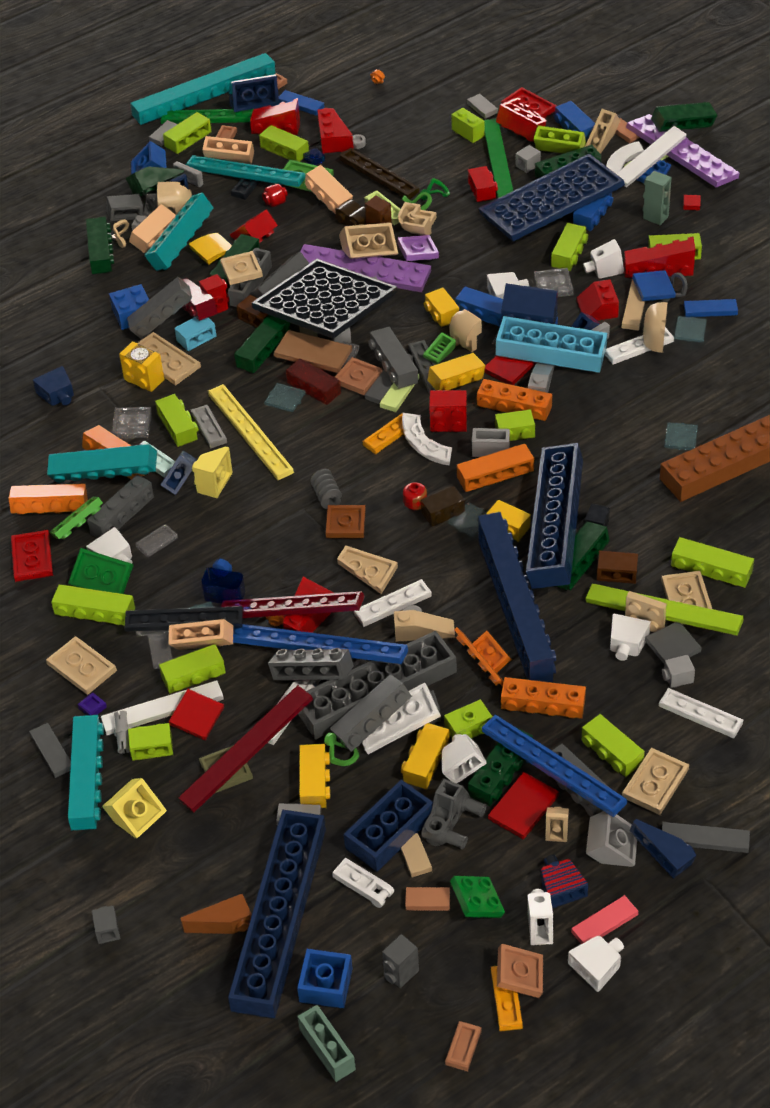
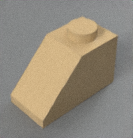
M547 807L546 841L567 842L568 808Z

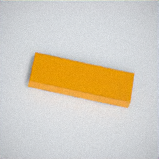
M400 414L363 440V446L376 455L404 435L402 428L403 414Z
M492 966L491 975L499 1030L523 1029L518 992L497 987V966Z

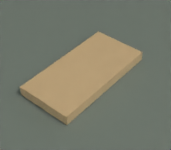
M154 332L137 343L160 354L164 378L174 385H177L201 367L199 361Z

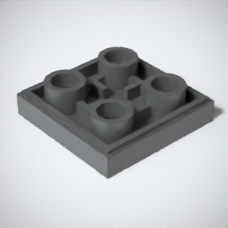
M675 622L645 636L646 643L664 665L665 660L684 655L691 657L701 652V646L681 623Z

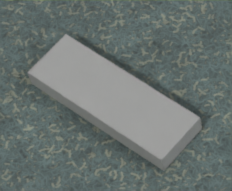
M208 405L191 410V415L210 449L227 443V438Z

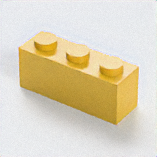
M474 353L431 366L427 381L435 390H451L483 379L485 364Z
M430 723L425 724L423 729L418 731L417 742L415 746H411L409 758L403 762L401 767L404 782L424 789L428 788L442 759V749L449 744V729Z
M325 744L300 745L301 804L321 805V808H326V799H330V786H326V782H330V769H326V765H330V753L325 751Z

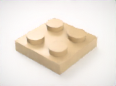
M253 251L220 259L230 285L263 277L262 270Z
M629 591L626 596L625 616L651 621L650 631L656 632L665 628L667 604Z

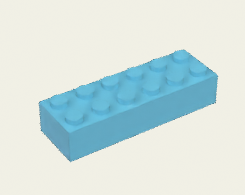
M503 316L496 339V356L600 373L606 351L608 333Z

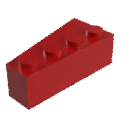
M694 236L688 237V240L684 241L674 240L671 244L662 245L660 243L655 244L656 246L652 248L642 247L625 251V278L632 277L633 273L666 270L668 276H672L676 272L683 274V276H693L696 250Z

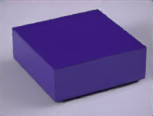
M92 692L78 703V708L86 715H98L107 708V705Z

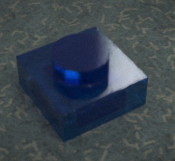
M317 148L303 154L304 160L312 165L325 161V155Z

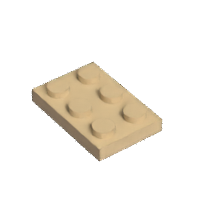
M700 571L662 576L661 582L667 600L712 609Z
M76 636L46 659L47 665L87 695L117 671L114 664Z
M651 748L622 792V796L628 801L661 815L688 772L689 764Z

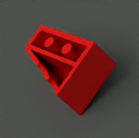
M298 98L288 103L281 102L276 106L269 105L253 109L250 120L251 133L261 134L272 125L293 135H298L300 127Z
M519 98L501 104L496 122L501 124L502 127L514 131L515 134L522 135L528 141L534 142L537 127L545 126L546 120L534 111L532 113L527 104L522 105Z
M333 108L318 109L322 153L343 152L349 148L354 149L353 135Z
M303 577L295 596L334 592ZM330 613L286 615L283 620V629L313 633Z

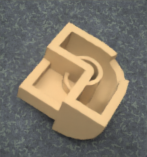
M158 182L157 184L158 207L162 204L176 215L192 196L191 190L180 185V182Z
M408 202L403 204L398 214V220L402 228L411 234L430 235L431 227L437 218L436 212L421 210L420 204Z
M667 302L651 305L645 314L643 342L648 349L655 352L663 353Z
M465 309L456 312L451 318L449 326L450 337L456 340V346L460 344L463 348L473 352L477 349V335L482 333L481 319Z

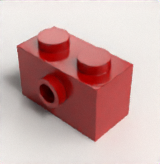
M487 166L468 169V183L476 201L480 202L496 198L498 185L496 181H493V174L489 172Z
M216 274L199 281L200 288L214 298L217 312L221 313L228 310L229 298L226 293L227 284L225 280Z

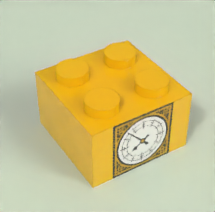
M133 341L119 353L123 376L127 382L152 392L165 380L159 353Z

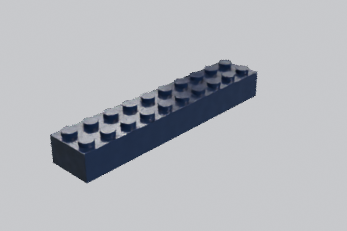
M578 443L545 447L541 451L526 568L532 589L563 586L571 582L583 458Z
M501 512L478 516V542L527 680L553 683V674H556L554 664L556 654L554 649L551 650L550 648L551 641L549 635L544 632L545 624L543 619L539 618V607L533 602L534 594L532 589L529 590L528 577L523 575L522 561H518L517 547L512 545L513 537L511 532L508 533L507 520L503 519Z
M282 809L228 997L232 1012L274 1019L276 1017L326 831L324 815Z

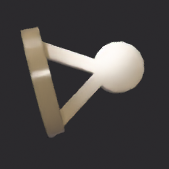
M126 219L120 220L113 225L115 234L112 235V239L116 240L121 248L126 247L124 238L120 237L129 227V222ZM125 224V227L118 232L116 228Z

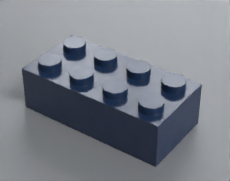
M400 780L344 833L345 849L378 872L414 834L424 827L426 820L432 812L433 802L406 782Z

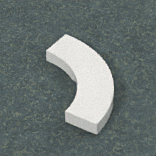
M640 142L627 144L615 151L608 159L606 167L617 174L623 169L626 162L636 158L644 151Z
M403 413V432L412 448L431 461L450 465L452 447H447L430 440L424 434L420 420L421 415Z

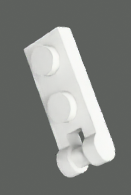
M347 858L332 872L333 878L364 896L378 908H381L385 903V899L394 893L391 885ZM376 888L380 890L378 894L374 892Z

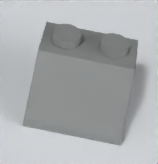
M604 811L590 817L586 854L601 864L635 866L637 839L630 832L631 824L617 814L612 817Z

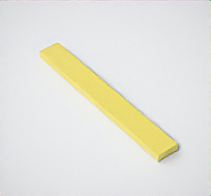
M224 384L208 391L210 398L277 480L294 473L291 465Z

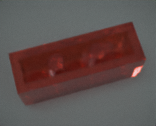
M298 359L286 369L287 383L326 405L341 394L340 380L311 365L309 362Z

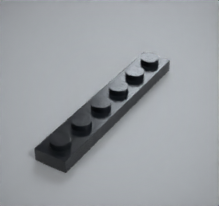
M243 606L126 611L124 628L126 632L169 630V625L220 619L226 620L233 627H243L244 610Z

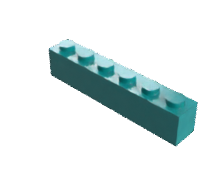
M203 192L190 197L144 255L156 271L160 269L165 270L171 266L172 260L178 257L179 251L187 245L186 242L195 235L194 232L210 216V212L214 207Z
M150 444L49 454L47 475L58 483H63L65 480L81 481L84 478H114L115 475L131 476L136 473L146 475L149 472H156L157 450Z
M98 715L73 716L68 809L71 831L97 829V820L101 819L100 807H98V803H101V791L98 790V785H102V775L99 773V768H103L102 756H100V752L103 751V740L100 737L104 735V725L100 723Z

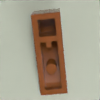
M239 894L183 916L180 919L184 933L234 934L248 929L252 914L243 894Z

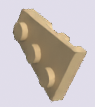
M345 546L337 558L340 566L380 594H382L398 568V563L349 546Z

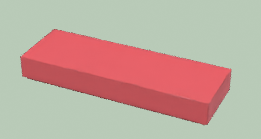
M624 895L571 928V933L581 944L596 936L604 937L637 916L638 910Z

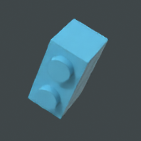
M194 317L175 327L176 340L187 351H190L216 337L215 323L208 317L200 321Z

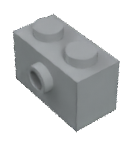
M473 428L472 457H482L510 448V429Z

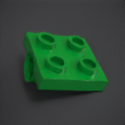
M453 876L450 880L465 917L501 918L505 913L489 877Z

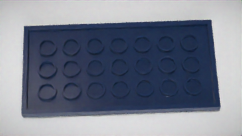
M587 154L480 207L479 212L510 240L515 241L576 211L584 205L590 204L598 198L604 197L612 191L618 190L625 183L624 179L592 155Z

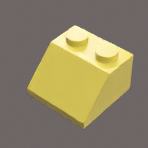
M229 447L201 454L198 460L194 462L192 471L194 472V484L196 485L197 493L218 498L233 473Z
M142 778L129 781L102 806L114 823L134 838H138L167 811Z

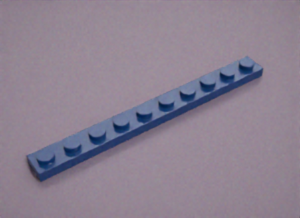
M243 624V627H233L234 643L288 650H314L317 648L349 649L351 658L402 664L408 653V646L405 644Z

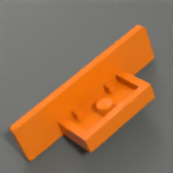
M456 627L454 630L458 634L457 640L463 646L467 645L469 647L467 652L474 659L478 658L480 660L478 665L484 672H490L489 678L496 686L500 684L503 687L504 681L497 672L512 660L488 631L484 632L472 643Z

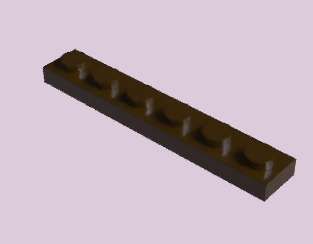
M352 148L340 154L342 162L402 197L405 195L408 199H411L419 193V187Z

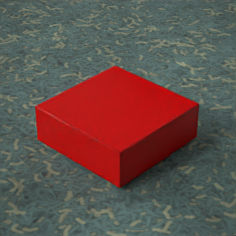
M684 195L683 210H700V195Z

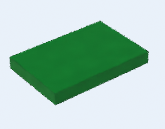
M80 548L68 584L80 588L124 594L133 564Z

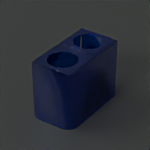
M208 567V575L206 568L201 580L205 601L222 604L223 601L242 600L246 591L242 573Z

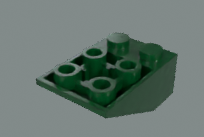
M148 166L134 172L126 180L132 193L139 194L141 197L153 189L157 190L158 182H169L179 177L184 170Z

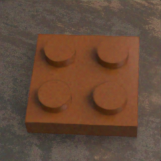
M328 505L326 538H364L365 505Z

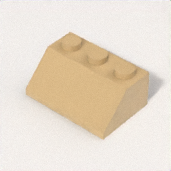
M392 223L344 226L339 234L342 250L350 259L398 255Z

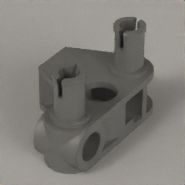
M443 779L435 792L432 812L424 824L422 837L426 838V841L432 846H440L447 842L463 850L467 844L468 837L452 831L465 810L482 817L487 806L470 799L469 793L463 786Z

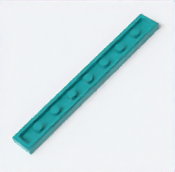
M194 155L185 164L202 172L299 187L306 178L305 173Z

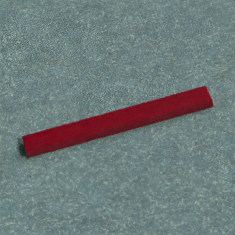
M362 591L227 600L222 602L221 607L243 606V618L359 611L365 596Z
M297 685L179 797V800L194 813L313 700L312 696Z

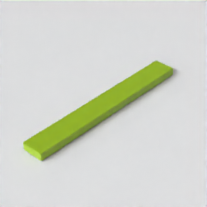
M592 584L586 596V603L625 611L626 596L629 591ZM640 594L666 603L665 620L732 635H738L743 623V616Z

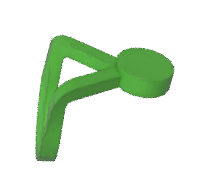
M427 192L420 193L413 201L409 200L405 195L402 197L404 202L416 203L422 196H427V202L420 207L421 210H426L432 202V197Z
M327 733L325 744L330 746V762L339 766L353 764L359 757L357 748L353 750L354 755L348 760L343 761L335 758L334 745L346 747L336 741L337 737L334 733Z

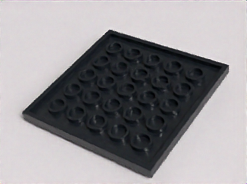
M315 259L253 301L252 309L334 339L397 293V286Z

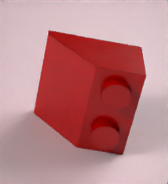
M266 209L240 226L230 236L237 240L241 234L258 238L260 243L263 241L262 237H268L273 234V229L278 225Z
M611 280L593 282L576 298L580 311L592 316L597 321L618 318L619 300Z

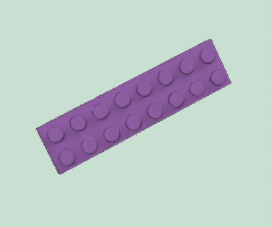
M650 114L627 122L626 126L627 129L649 144H653L667 132L658 131L651 120L652 115ZM687 137L666 154L714 187L739 178V172L733 167L728 166L721 159L716 158L710 152L705 151L699 145L688 140Z
M304 244L300 251L309 264L315 259H319L368 277L376 276L377 280L397 286L399 289L422 292L431 273V265L383 257L350 259L343 250Z

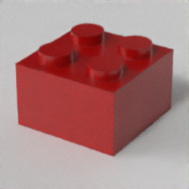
M430 390V431L467 432V390Z

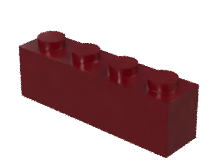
M188 278L182 279L190 286L192 294L190 302L182 306L185 311H188L192 317L194 316L199 321L218 313L214 298Z

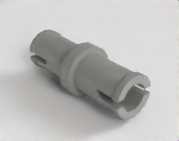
M118 711L114 712L116 726L114 735L117 737L118 753L124 754L125 750L129 753L128 729L130 728H128L127 712L120 711L119 715Z

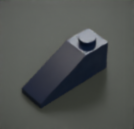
M636 819L633 821L630 832L673 879L693 864L696 854L689 844Z

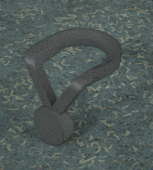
M676 272L671 276V284L673 286L675 277L681 279L683 287L680 293H676L675 297H683L687 292V280L683 274ZM669 298V299H660V300H662V301H664V302H667V301H669L671 298Z

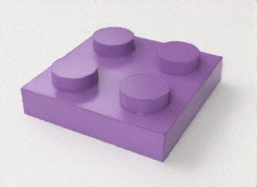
M430 235L399 237L397 239V244L406 261L431 260L439 257V252Z

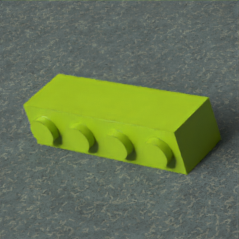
M679 537L672 552L671 566L690 572L700 571L703 576L746 588L752 574L754 558Z
M60 584L51 601L54 614L114 623L116 625H125L126 611L135 610L132 595Z

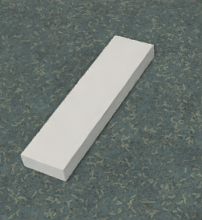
M666 327L664 345L674 342L673 335ZM642 335L607 348L605 356L612 364H616L648 352L650 349L644 345Z
M421 579L361 606L359 611H354V615L361 625L365 627L394 614V611H400L409 605H414L431 597V591Z
M670 688L667 689L659 702V707L731 738H735L743 724V719Z

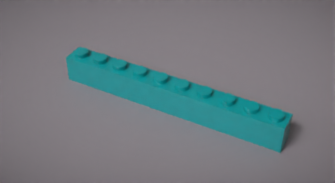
M264 53L131 102L132 116L142 125L167 115L168 111L182 110L229 92L230 84L233 81L276 74L275 62Z

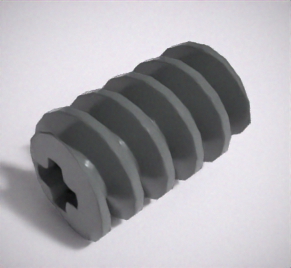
M321 469L315 472L310 481L321 506L324 509H328V505H340L342 493L329 469Z

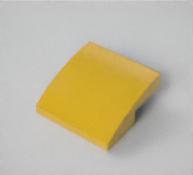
M218 233L202 236L189 243L190 248L208 265L218 258L222 259L226 251L232 246Z

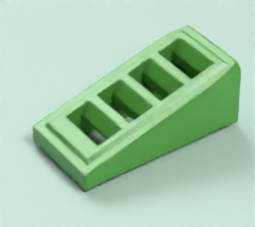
M441 332L424 352L423 357L435 364H439L454 350L456 340Z

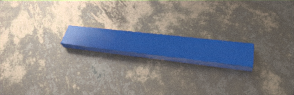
M496 714L482 726L483 733L610 816L614 817L627 804L626 798Z

